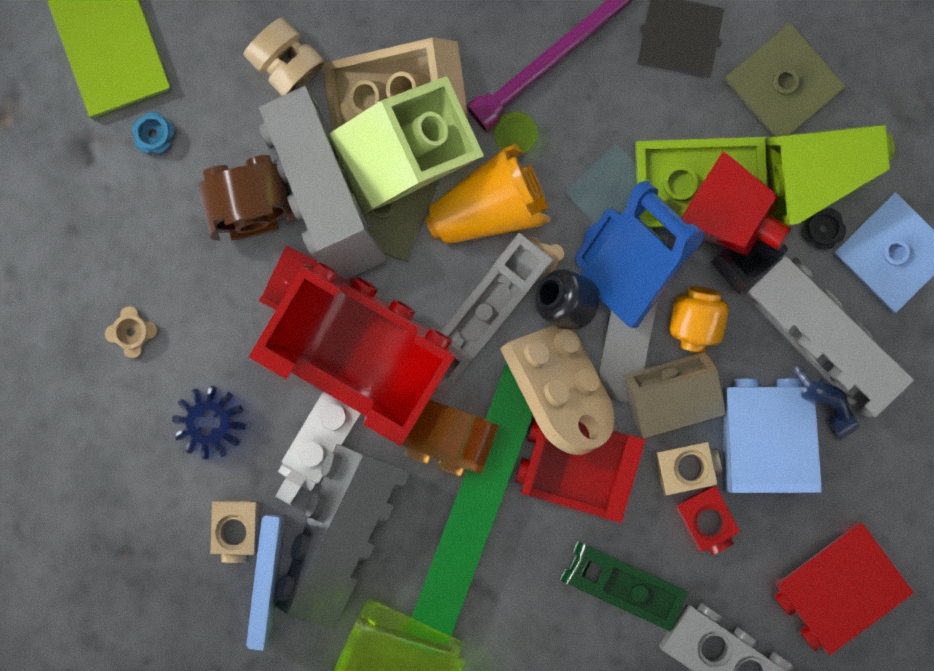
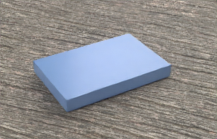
M268 514L262 517L246 643L248 649L264 651L271 644L276 604L275 590L279 581L286 515Z

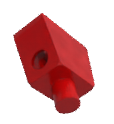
M723 151L681 217L687 224H696L705 233L704 240L744 255L750 252L757 239L779 250L791 231L790 226L772 217L779 204L777 195Z

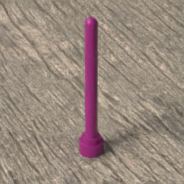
M606 0L493 95L487 93L484 97L478 95L468 103L467 110L484 131H490L501 121L499 117L505 113L503 108L633 0Z

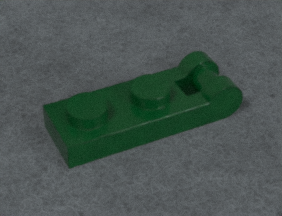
M577 541L572 553L576 554L569 569H564L560 581L671 632L688 591ZM591 562L603 567L596 582L585 577Z

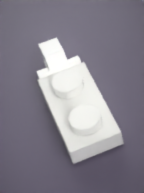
M323 392L281 461L283 464L278 472L286 478L275 497L288 505H292L302 487L312 492L317 483L320 484L324 477L321 474V470L326 456L329 452L334 451L336 444L343 445L361 413Z

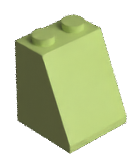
M447 76L381 100L327 134L363 213L396 201L484 156Z

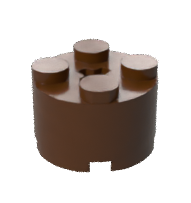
M259 155L249 158L245 161V166L228 169L226 165H219L203 171L204 180L198 185V190L209 235L212 240L221 241L219 233H230L231 241L252 238L279 229L277 221L286 217L288 224L294 220L295 216L287 199L289 196L287 184L282 180L277 164L272 163L270 155Z

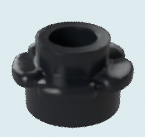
M833 208L821 210L807 218V224L803 227L806 240L810 243H815V246L822 250L833 248L835 243L841 242L846 234V226L843 224L842 215ZM826 224L828 231L822 232L820 229L821 225Z

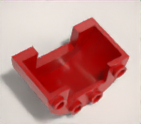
M315 260L312 266L303 265L248 358L286 380L290 373H293L365 416L363 425L402 446L455 358L454 352L449 347L452 340L434 328L428 329L413 319L416 311L405 303L393 299L390 304L376 295L378 289L366 280L356 277L351 282L338 276L334 269Z

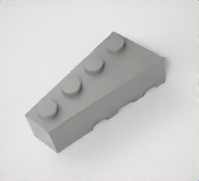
M306 85L260 106L259 110L265 123L259 125V130L268 148L275 147L279 158L274 160L273 163L277 164L282 180L285 183L289 182L293 194L288 196L287 199L297 220L304 219L308 230L302 233V237L311 256L314 257L319 254L323 261L334 269L338 276L344 279H350L388 261L382 247L377 244L368 231L373 228L367 213H363L355 193L351 194L350 192L352 190L350 182L339 159L335 156L337 154L327 135L331 132L317 101Z
M784 256L752 285L744 295L829 384L842 389L846 393L848 404L862 418L877 417L914 379L903 370L902 366L892 355L884 351L872 340L873 336L857 320L853 321L841 310L843 305L829 290L824 289L822 291L811 280L813 274L803 262L796 257L791 261L787 256Z

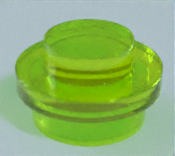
M509 112L500 118L501 121L495 126L494 130L495 141L499 148L503 150L505 147L516 143L523 153L529 151L537 138V128L532 118L522 112Z

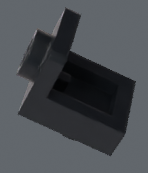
M757 239L747 255L725 248L710 263L733 289L740 294L788 251V247L783 244L777 250Z

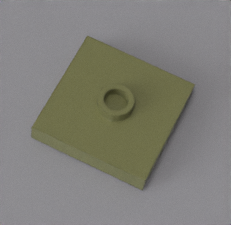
M790 22L723 79L772 136L790 135L846 87Z
M437 181L396 201L367 212L373 227L368 231L377 244L382 247L384 254L408 262L437 189Z

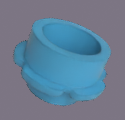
M148 112L134 122L132 135L135 137L134 144L140 151L144 153H150L151 151L155 154H160L169 148V141L174 136V127L169 120L163 119L162 114ZM151 130L157 131V135L155 137L149 136V132Z

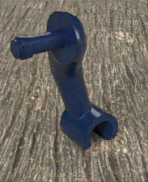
M801 366L793 370L795 376L806 387L801 392L803 399L830 404L833 407L834 414L825 421L828 426L831 425L839 440L860 428L858 421L850 411L847 395L842 389L822 380L812 382L805 373V369Z

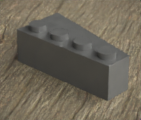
M336 444L334 451L329 452L323 462L321 474L324 477L318 493L315 492L307 504L306 516L308 519L303 533L298 534L293 541L290 556L293 558L287 575L281 576L275 590V598L277 599L275 606L290 616L332 630L335 629L357 584V574L353 572L356 565H361L366 559L368 560L374 549L375 544L372 532L376 524L380 520L387 521L394 507L393 503L388 501L395 484L404 487L410 472L387 462Z

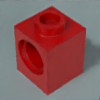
M709 486L674 505L698 551L704 552L709 549L711 555H714L735 544L732 536L740 533V530L717 486ZM706 510H714L720 517L718 530L710 535L703 534L698 528V518Z

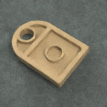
M553 325L510 341L500 348L538 426L553 445L564 452L582 455L600 447L610 438L615 423L613 405L575 330ZM578 422L583 423L587 427L590 439L583 436L580 432Z

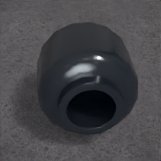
M556 269L548 273L539 283L535 301L537 311L544 320L565 329L579 330L587 326L595 317L599 308L600 296L597 286L591 279L568 269Z

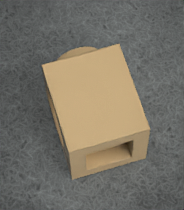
M708 442L654 453L663 495L717 485L716 475L722 474L718 450H710ZM687 455L695 456L701 464L700 474L693 480L684 479L678 471L680 460Z
M212 501L210 554H221V562L247 563V555L258 553L259 502ZM231 519L241 521L246 528V537L240 544H232L224 536V527Z

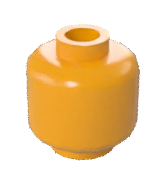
M689 286L687 292L680 293L675 297L669 331L673 337L681 341V348L693 352H705L707 346L717 345L722 342L729 315V305L721 299V292L706 287Z

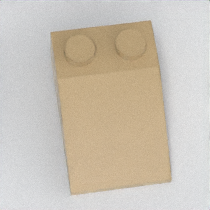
M432 37L325 62L323 65L331 131H334L381 100L445 76L448 77L469 122L458 41Z

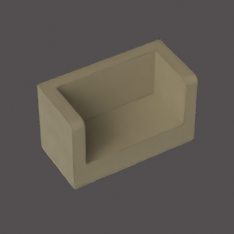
M706 351L623 375L632 418L643 439L726 415L718 371Z

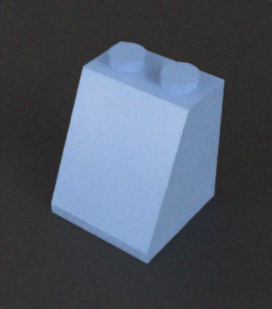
M733 379V387L723 388V401L726 415L723 416L724 492L821 493L815 402L801 397V392L806 387H803L800 379H776L777 387H759V379Z

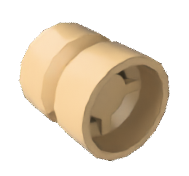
M284 17L275 20L259 33L243 53L260 73L268 72L270 74L268 81L281 96L306 85L325 63V60L309 43L302 45L299 43L300 34ZM289 56L291 61L286 64L284 60Z

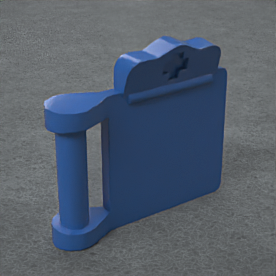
M642 181L634 187L623 214L614 209H607L600 220L587 229L583 245L575 255L577 265L583 270L581 275L595 283L599 291L600 300L631 328H637L680 266L701 245L705 237V233L696 224H687L657 196L658 189L649 181ZM646 209L677 237L673 249L639 218Z

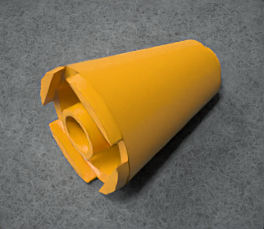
M516 143L505 147L429 206L430 215L426 216L425 220L435 240L441 238L448 245L539 227L551 221L550 216L541 213L548 209L547 201L531 165L522 167L517 157L524 153Z

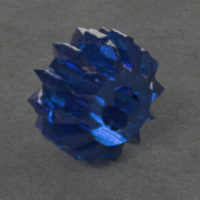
M210 386L207 393V401H205L200 389L195 388L191 391L196 403L194 406L184 399H180L178 405L187 411L188 414L186 417L181 415H174L172 417L173 423L186 424V429L178 431L174 436L176 440H184L189 436L192 438L185 448L188 454L195 452L201 443V458L208 460L212 454V444H214L217 454L220 457H225L228 453L223 442L224 440L236 447L241 443L238 437L231 434L232 429L246 430L247 424L244 422H233L234 416L240 415L245 411L244 407L238 405L231 409L227 408L234 398V394L231 392H226L220 401L217 402L218 388ZM212 410L216 413L213 418H220L219 428H212L210 435H206L203 433L206 428L199 426L200 418H206L209 411Z

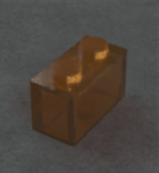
M429 400L402 444L407 447L404 455L429 464L431 456L440 459L437 468L462 477L464 469L481 475L499 425Z

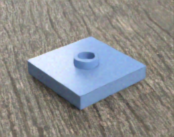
M894 192L833 254L895 314L934 276V230Z

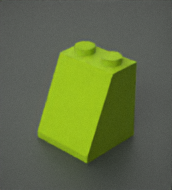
M886 125L765 137L769 187L777 195L779 202L772 217L788 225L799 224L890 169L889 160L894 159L895 147L892 134L886 133Z

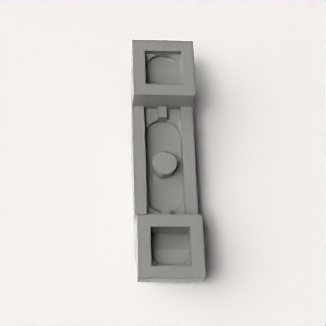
M521 232L517 234L490 271L441 331V333L452 340L449 347L455 354L453 362L437 386L445 394L554 260Z
M657 234L667 244L668 236ZM657 301L637 328L628 327L612 310L610 312L603 354L601 355L598 377L605 387L610 400L629 403L623 375L643 370L645 367Z

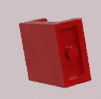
M533 417L527 438L528 442L534 443L530 460L521 458L515 483L522 485L520 494L622 523L646 439L613 431L610 438L600 447L587 454L575 455L564 452L553 445L545 437ZM578 422L580 432L583 436L590 439L587 427L583 423Z
M853 522L842 531L843 534L790 574L773 582L779 591L773 597L788 617L795 613L805 627L799 630V632L814 652L821 648L826 654L832 655L914 594L862 522Z

